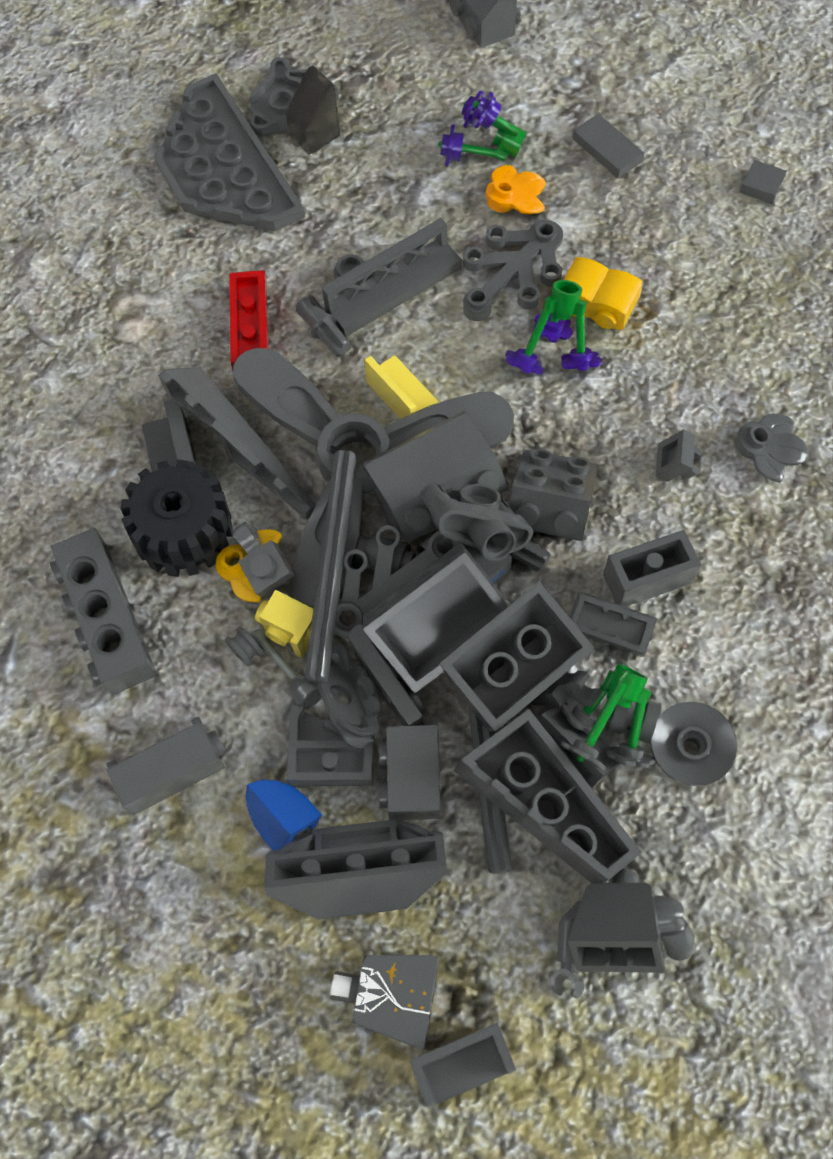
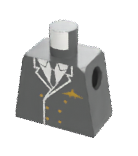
M365 955L361 975L335 971L330 999L355 1004L352 1023L415 1048L425 1050L440 961L439 956Z

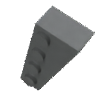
M530 709L526 710L462 758L453 770L591 883L608 881L642 853Z

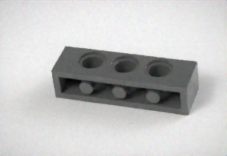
M92 528L51 545L55 561L50 562V566L58 583L65 584L68 593L62 595V599L70 616H76L80 627L75 629V634L83 651L89 650L93 662L87 664L96 686L103 685L113 696L158 676L107 544L97 529ZM94 574L90 581L81 584L84 577ZM101 607H107L103 615L93 617L96 610ZM121 640L117 649L112 652H105L111 642Z

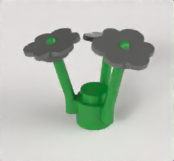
M617 664L614 671L609 670L603 684L599 688L602 693L593 705L584 706L571 701L562 705L560 709L567 716L568 722L575 728L583 730L588 736L585 742L576 739L573 746L562 741L561 747L576 755L578 761H586L604 771L606 766L596 760L599 752L593 746L599 735L603 732V728L615 706L618 704L622 707L630 708L632 702H635L636 706L628 743H620L619 747H610L606 751V756L627 766L636 765L647 768L649 765L655 764V758L644 754L645 749L638 745L645 706L652 691L644 688L648 678L627 666ZM606 696L608 700L597 717L594 710Z

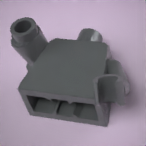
M629 869L620 870L612 877L611 883H591L586 887L582 900L577 901L559 922L556 960L561 962V969L555 971L550 979L552 990L562 996L563 983L570 977L572 980L571 996L579 998L582 995L584 982L578 974L574 973V966L577 972L665 973L663 945L671 959L677 961L688 959L694 950L695 934L682 916L684 912L683 905L672 897L654 896L652 886L648 883H638L639 878L637 874Z

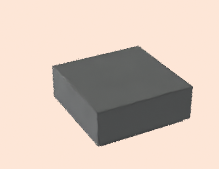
M754 160L742 184L740 193L773 204L787 171Z

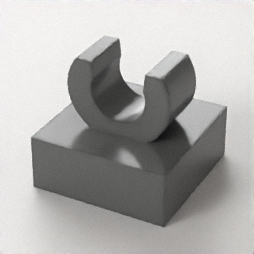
M683 429L658 443L657 478L668 482L678 476L690 479L701 473L700 468L693 466L694 460L702 456V451L695 447V434Z

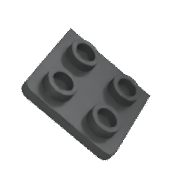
M545 449L523 451L512 485L509 507L516 515L522 516L535 532L582 541L598 465L584 457H564L552 454Z

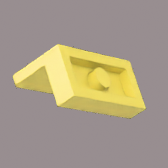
M395 355L381 365L372 356L364 359L368 385L400 419L430 405L439 403Z

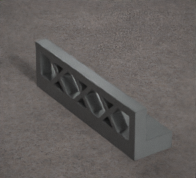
M442 218L434 221L321 287L325 311L327 314L335 317L336 326L345 337L462 268V259L447 242V224ZM436 236V240L427 244L430 239ZM405 254V256L403 257V259L397 262V260L399 259V257H401V256H403V255ZM373 272H375V274L373 275V277H371V278H369L368 280H366L370 274H372ZM346 289L342 295L337 298L334 297V295Z

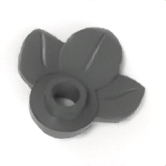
M767 414L759 422L750 421L745 423L737 432L736 447L744 457L753 459L759 474L771 481L778 483L783 481L784 466L800 465L809 460V452L805 443L797 435L792 434L795 422L783 414Z

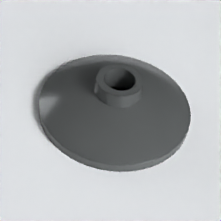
M683 702L665 710L658 718L650 741L651 751L659 768L671 779L689 786H705L720 780L731 769L737 755V738L730 722L715 708L699 702ZM684 742H694L698 747V753H688L684 749Z

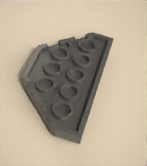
M217 73L187 85L182 94V105L179 111H174L166 128V139L162 146L157 147L154 154L158 169L183 211L271 231H277L305 218L304 207Z

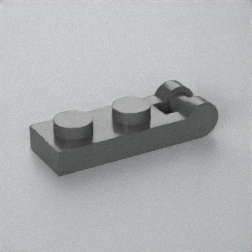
M363 624L352 628L350 642L354 656L360 664L365 666L367 675L373 680L376 688L403 726L424 725L422 713L426 710L417 694L413 691L406 693L399 683L402 677L387 659L383 660L377 651L376 645L364 632Z

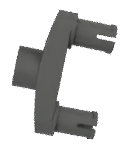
M429 483L421 490L420 500L430 510L432 521L441 534L456 542L478 548L485 559L490 561L501 560L511 552L525 547L532 538V527L522 516L516 515L504 500H500L499 509L451 499L440 484L437 486L436 483Z

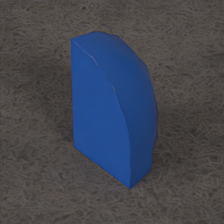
M260 780L247 784L245 797L249 815L254 827L272 850L282 849L298 833L306 828L314 829L322 817V814L310 800L291 785L275 780Z

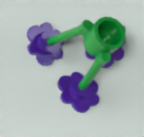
M568 280L555 281L552 285L550 296L545 298L542 313L537 314L534 318L533 333L526 348H519L515 352L507 350L505 361L514 367H518L525 373L532 372L541 375L544 368L541 366V362L537 360V355L533 353L539 338L546 337L552 343L558 342L559 339H570L573 334V330L570 327V319L574 314L576 315L577 348L570 350V354L561 356V367L584 371L588 370L589 367L602 365V358L599 357V353L592 352L590 348L585 347L584 314L587 302L581 300L582 287Z

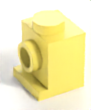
M275 590L269 601L264 600L260 604L255 614V621L263 625L266 631L265 635L270 640L282 646L290 643L295 655L303 658L309 647L313 608Z

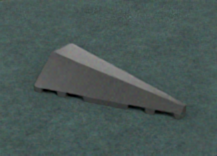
M201 367L164 369L158 375L168 397L218 435L230 459L307 520L310 518L316 504Z

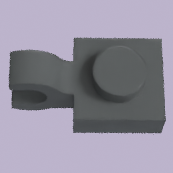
M247 522L232 530L235 538L248 554L238 562L256 595L264 597L295 576L277 543L270 540L263 544L257 530L254 527L250 529Z
M574 665L530 703L532 706H561L569 698H572L581 705L591 706L602 692L598 688L592 689L587 687L585 683L590 677L589 673L581 670L578 671Z

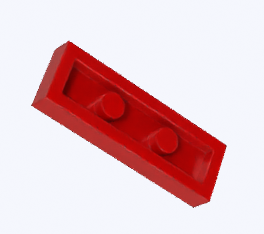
M265 270L229 273L230 360L232 369L237 358L245 351L254 348L269 349L267 278Z

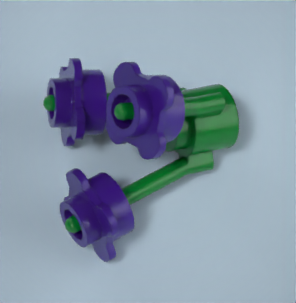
M480 90L475 98L470 96L463 104L461 112L465 120L463 127L467 129L472 125L476 129L479 126L488 129L492 125L498 129L492 144L498 146L497 149L463 144L464 133L454 132V124H451L450 135L443 134L442 141L438 143V146L441 148L440 155L446 156L445 167H449L450 160L460 162L461 152L491 156L505 162L507 155L516 158L527 132L510 124L498 115L501 110V104L496 101V98L493 96L494 93L490 91L484 97V92Z

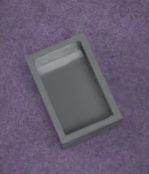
M459 543L363 615V630L412 691L416 693L444 672L439 665L442 660L510 604L464 544Z

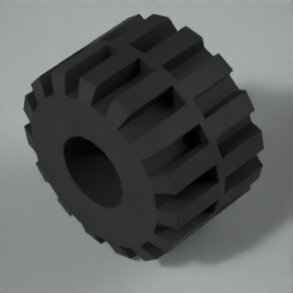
M167 460L158 462V470L150 473L145 468L138 473L141 481L138 484L130 481L125 489L129 499H122L120 507L124 516L122 518L124 528L142 561H147L151 569L159 573L164 567L167 575L179 577L180 569H186L189 576L199 574L197 566L204 562L208 568L215 565L216 557L214 553L216 551L221 552L225 547L229 546L227 537H232L233 535L232 517L224 492L215 475L210 477L207 468L200 464H197L192 470L187 460H177L176 466L169 467Z

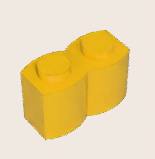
M575 257L563 279L575 282L582 287L581 300L587 302L584 317H590L597 325L604 329L617 330L624 329L640 298L643 283L642 280L630 273L608 269L601 263L584 257Z

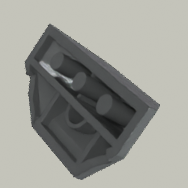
M399 819L312 829L290 841L282 849H275L266 854L265 893L317 920L407 909L448 873L443 833L435 830L430 832L419 825Z

